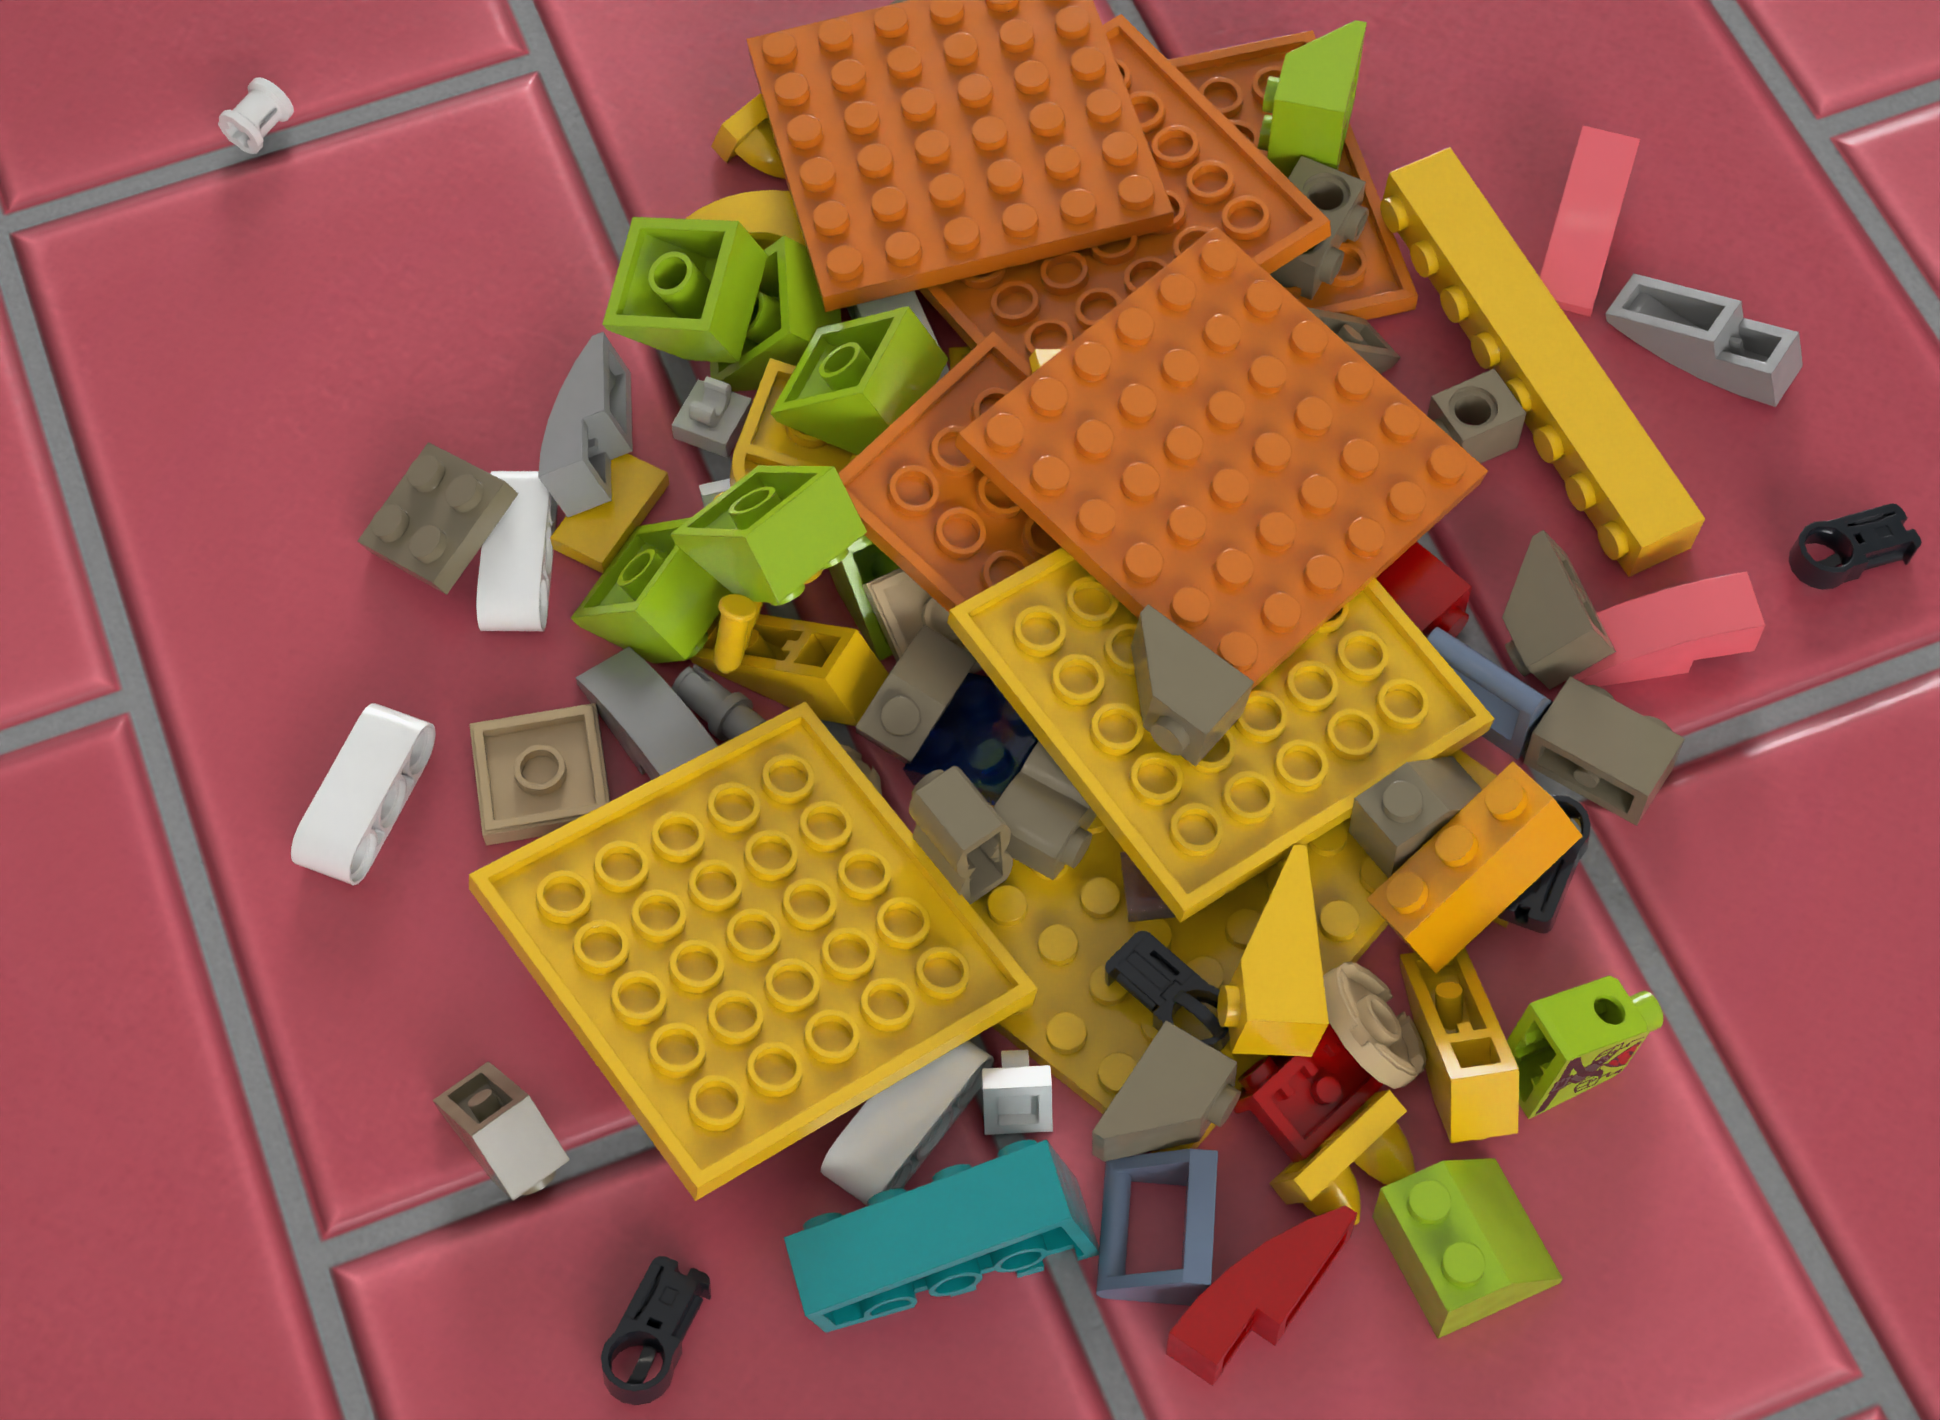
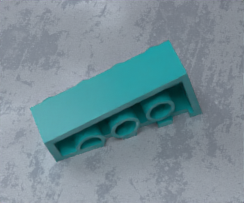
M1021 1140L1003 1147L997 1153L998 1158L974 1167L969 1164H958L944 1168L932 1177L933 1182L910 1191L896 1188L880 1192L868 1200L867 1207L845 1215L826 1213L811 1218L803 1224L802 1231L784 1237L805 1316L827 1333L914 1308L918 1302L915 1293L928 1290L931 1296L941 1297L950 1295V1297L976 1290V1285L982 1280V1274L992 1271L1003 1273L1015 1271L1017 1278L1045 1271L1043 1259L1046 1256L1069 1249H1074L1077 1261L1099 1255V1245L1077 1178L1047 1140L1038 1143L1035 1140Z

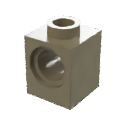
M1491 369L1432 395L1427 416L1481 464L1518 447L1526 412L1497 371Z

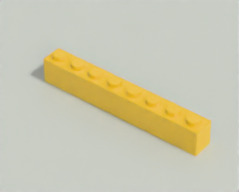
M1450 147L1390 172L1383 199L1380 203L1381 215L1386 226L1391 232H1398L1410 250L1411 260L1420 276L1429 278L1440 295L1441 305L1446 316L1453 323L1458 322L1471 341L1472 352L1479 365L1484 369H1495L1525 410L1526 417L1524 422L1533 434L1534 444L1539 455L1545 462L1554 465L1565 482L1566 492L1573 506L1579 511H1585L1598 531V539L1605 554L1610 559L1617 560L1627 576L1630 577L1691 549L1705 521V517Z

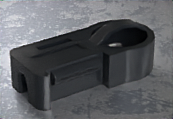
M1892 503L1829 521L1813 522L1805 526L1789 552V564L1797 578L1808 586L1821 590L1834 589L1845 582L1859 579L1864 570L1903 560L1905 565L1909 564L1921 546L1922 541L1915 529L1906 531L1903 524L1908 517L1899 505ZM1814 543L1825 545L1832 549L1835 554L1817 562L1809 555L1805 545Z
M1556 794L1551 796L1557 801L1571 820L1572 818L1581 828L1580 833L1583 837L1497 916L1502 920L1542 934L1551 931L1578 862L1588 849L1591 823L1588 812L1579 802L1569 796Z
M1138 931L1107 961L1105 965L1106 985L1109 987L1116 980L1153 1013V1027L1158 1031L1165 1021L1174 1025V1015L1178 1009L1184 1007L1201 1021L1213 1035L1212 1038L1200 1041L1219 1052L1224 1049L1230 1040L1229 1028L1221 1027L1218 1018L1202 1004L1208 1003L1217 1009L1220 990L1209 985L1147 931Z
M658 1256L652 1261L615 1333L604 1344L601 1354L604 1384L610 1394L622 1403L632 1405L647 1404L661 1397L668 1389L673 1377V1371L682 1355V1341L703 1302L702 1297L709 1300L711 1298L710 1278L706 1273L691 1268L687 1276L683 1275L678 1270V1262L665 1256ZM643 1346L638 1362L627 1383L615 1377L612 1372V1362L616 1356L629 1347ZM658 1352L663 1359L661 1370L655 1378L644 1383Z

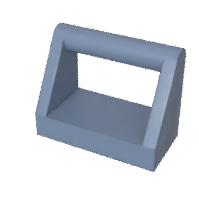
M1436 627L1428 636V641L1495 718L1489 731L1483 734L1482 737L1518 760L1527 750L1533 731L1553 701L1456 637Z
M1190 1148L1133 1155L1105 1161L1097 1296L1113 1300L1191 1306L1197 1297L1211 1285L1218 1164L1217 1150ZM1131 1182L1186 1186L1181 1269L1125 1275Z

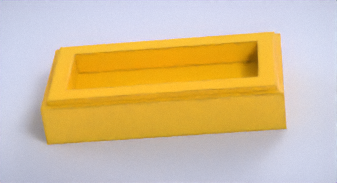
M628 453L612 459V501L571 517L566 516L550 537L553 549L603 574L637 526H640L669 486L668 472Z

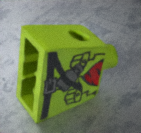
M1606 976L1530 1003L1507 1039V1043L1519 1067V1105L1527 1118L1530 1119L1622 1072L1648 1034L1661 1028L1663 1025V1012L1657 999L1648 991H1641L1629 996L1618 979Z

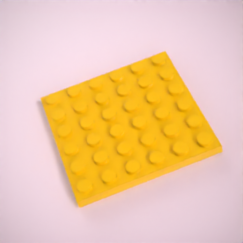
M1062 547L949 610L947 623L1180 923L1289 856L1294 844L1306 845L1350 818L1354 798L1406 762L1448 757L1487 733L1495 720L1376 578L1355 598L1345 604L1334 617L1325 622L1313 636L1251 691L1243 714L1196 767L1181 755H1173L1163 750L1154 741L1151 733L1143 727L1131 649L1138 618Z
M806 702L775 716L469 874V890L695 1201L1033 1003L1038 990L1037 986L962 894L959 895L913 839L912 832Z

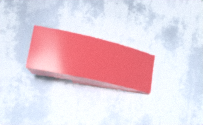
M1584 125L1582 127L1540 275V279L1562 310L1591 317L1640 139Z
M1748 572L1708 578L1664 589L1597 612L1616 652L1576 674L1573 678L1585 685L1601 687L1689 673L1693 660L1755 651L1765 628V622Z

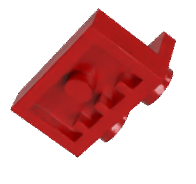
M1329 1022L1312 1057L1279 1055L1273 1060L1270 1055H1266L1247 1069L1237 1080L1244 1089L1241 1091L1233 1111L1239 1114L1251 1110L1292 1162L1296 1163L1305 1160L1384 1084L1361 1067L1344 1047Z

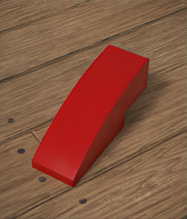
M1345 1205L1305 1220L1267 1240L1233 1264L1197 1297L1170 1330L1166 1355L1213 1386L1251 1330L1276 1346L1351 1237L1357 1212Z

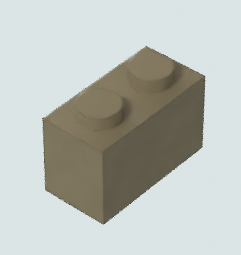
M1570 676L1533 731L1523 763L1637 826L1673 770L1685 738L1674 733L1660 719L1652 716H1643L1615 701L1613 696L1603 688L1595 685H1585Z

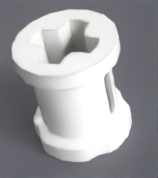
M261 77L254 78L247 87L248 94L233 110H224L219 116L218 126L227 139L244 152L250 154H257L263 147L264 136L278 121L285 122L294 113L293 105L286 94L274 83Z

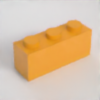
M1512 761L1366 900L1396 934L1437 974L1583 836L1557 801Z

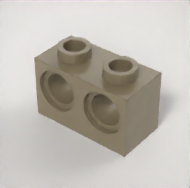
M1301 156L1288 179L1330 220L1331 236L1270 275L1283 287L1290 288L1296 286L1301 288V296L1312 300L1322 282L1330 285L1333 283L1344 259V251L1340 250L1339 247L1347 239L1354 242L1357 241L1366 224L1369 209L1362 206L1366 181Z

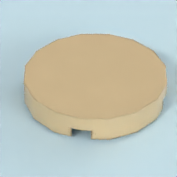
M1344 962L1339 967L1333 968L1323 975L1328 1020L1344 1047L1361 1067L1379 1082L1394 1089L1405 1087L1415 1080V1077L1424 1071L1427 1059L1424 1044L1411 1017L1407 1016L1405 1012L1396 1017L1393 1010L1386 1003L1393 998L1388 986L1369 969L1353 962Z

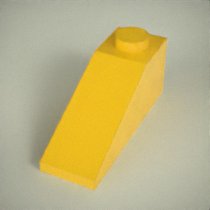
M721 613L718 614L706 631L709 636L704 647L695 656L690 658L692 663L787 707L793 708L806 702L820 720L852 726L858 724L889 675L857 629L763 614L758 615L742 662L735 671L729 674L718 671L713 661Z
M1293 845L1229 985H1222L1220 988L1217 1005L1218 1021L1221 1027L1229 1028L1231 1054L1312 1057L1329 1024L1307 845Z
M1464 947L1437 974L1415 952L1401 954L1400 969L1413 1021L1424 1044L1427 1059L1425 1066L1434 1103L1450 1143L1483 1140L1490 1137L1518 1133L1519 1067L1466 948Z

